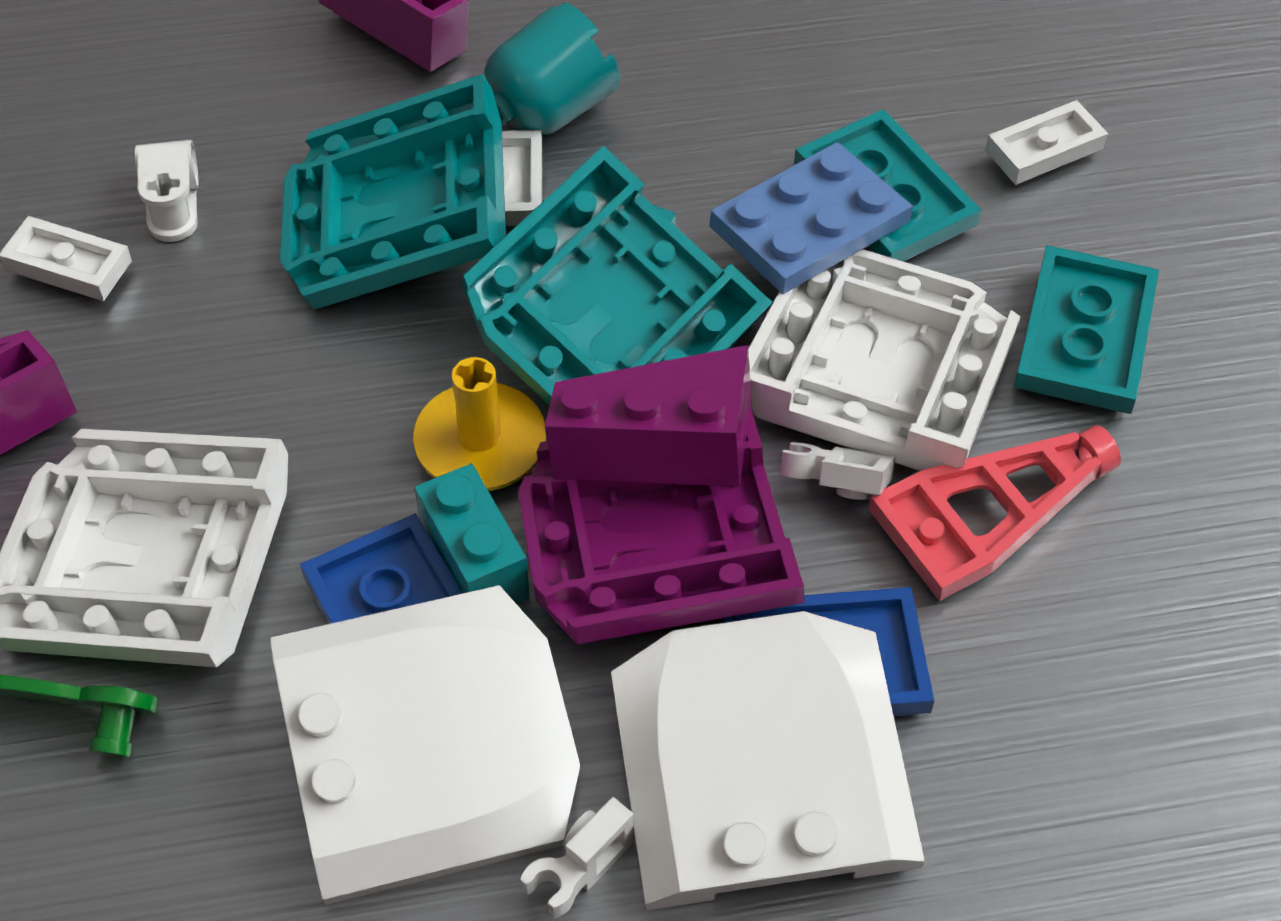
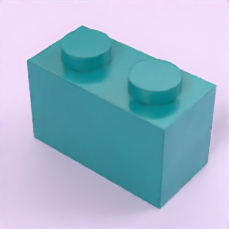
M472 463L414 487L419 519L463 593L500 585L516 604L530 598L527 557Z

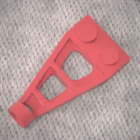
M1094 425L1079 434L1073 432L968 458L964 467L961 468L944 464L921 470L883 489L881 495H871L869 511L935 597L941 601L992 574L1090 482L1117 469L1121 463L1120 451L1112 435L1105 428ZM1039 465L1056 486L1037 500L1027 502L1006 476L1024 468ZM974 489H987L1005 509L1007 516L988 534L976 536L947 502L949 497Z

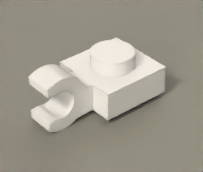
M614 797L597 813L593 810L585 812L573 824L566 836V854L563 857L537 859L526 867L520 879L522 892L528 896L543 882L557 884L560 889L548 901V914L554 919L564 915L573 905L578 892L582 888L588 891L633 844L634 813Z

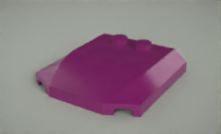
M751 406L740 487L553 479L547 441L540 442L536 451L538 462L531 476H524L518 489L536 601L576 644L805 603L804 584L790 538H785L765 471L763 447Z

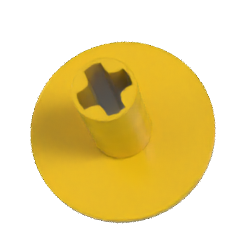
M479 357L461 360L452 370L453 387L441 392L429 401L416 420L413 430L415 454L423 469L432 478H437L472 463L487 490H498L521 480L536 466L538 462L536 451L540 442L546 441L545 421L537 405L527 395L511 386L496 382L495 368L488 360Z

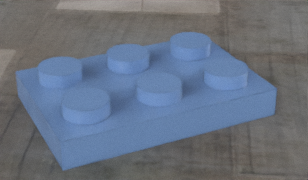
M836 142L711 210L709 227L776 289L785 294L907 224L910 221L913 205L840 143Z

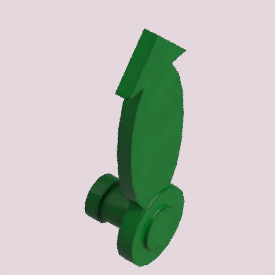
M0 675V696L101 708L96 736L91 738L89 752L100 755L130 758L132 744L129 742L135 714L154 715L157 712L158 697L130 688L107 685L79 687L38 679Z

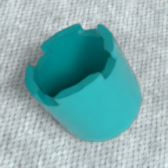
M564 2L557 8L555 6L549 7L501 44L487 59L484 76L493 90L502 125L509 124L516 130H542V137H546L555 133L620 88L621 76L614 55L611 53L606 58L603 57L600 49L592 39V37L599 33V30L579 9L571 4Z

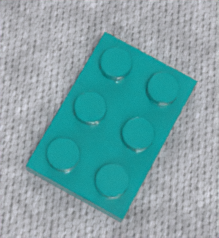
M884 109L795 149L794 165L838 142L913 205L910 221L907 224L868 245L877 254L904 262L979 225L982 209Z
M1046 245L1014 388L1131 414L1137 399L1159 269Z

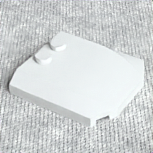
M860 250L787 293L782 294L779 291L749 347L752 413L759 419L854 450L895 456L894 463L919 471L944 464L955 468L964 467L1016 335L1021 316L1011 310L1008 318L1004 317L985 303L987 292L972 282L867 250Z
M80 429L72 437L76 447L58 465L46 462L32 476L0 551V645L5 651L218 667L235 652L287 495L288 452L282 439Z
M500 585L270 637L273 662L312 857L322 900L325 905L563 846L578 781L580 762L548 639Z
M805 611L674 630L611 671L631 812L634 813V832L646 911L715 900L716 893L845 873H852L853 879L922 868L925 861L875 632Z

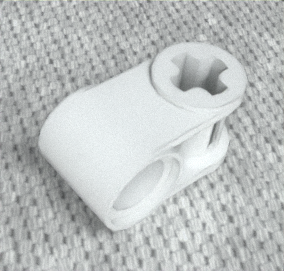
M192 139L136 145L137 189L141 201L146 204V222L150 235L162 242L184 240L193 234L198 224L197 189L199 188V174Z

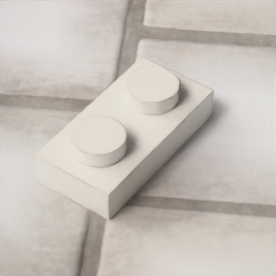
M1075 100L988 135L985 151L1012 182L1017 185L1104 149L1108 133L1079 101Z
M31 216L25 219L0 252V261L5 271L101 301L106 299L132 262L128 246Z

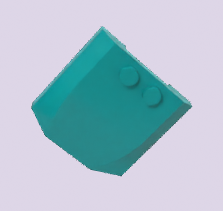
M483 74L310 131L305 140L311 148L303 163L292 164L284 178L280 262L314 310L483 258L506 236L502 122L493 90Z
M604 146L593 154L464 274L461 283L483 343L548 405L551 402L554 384L558 381L730 349L773 303L731 263L722 270L641 195L645 184Z

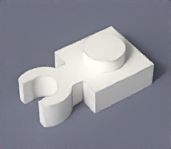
M792 442L790 450H783L780 475L795 479L820 480L819 485L837 488L836 493L842 497L865 500L870 499V496L873 494L881 495L883 489L891 482L895 456L836 446L831 451L811 444Z

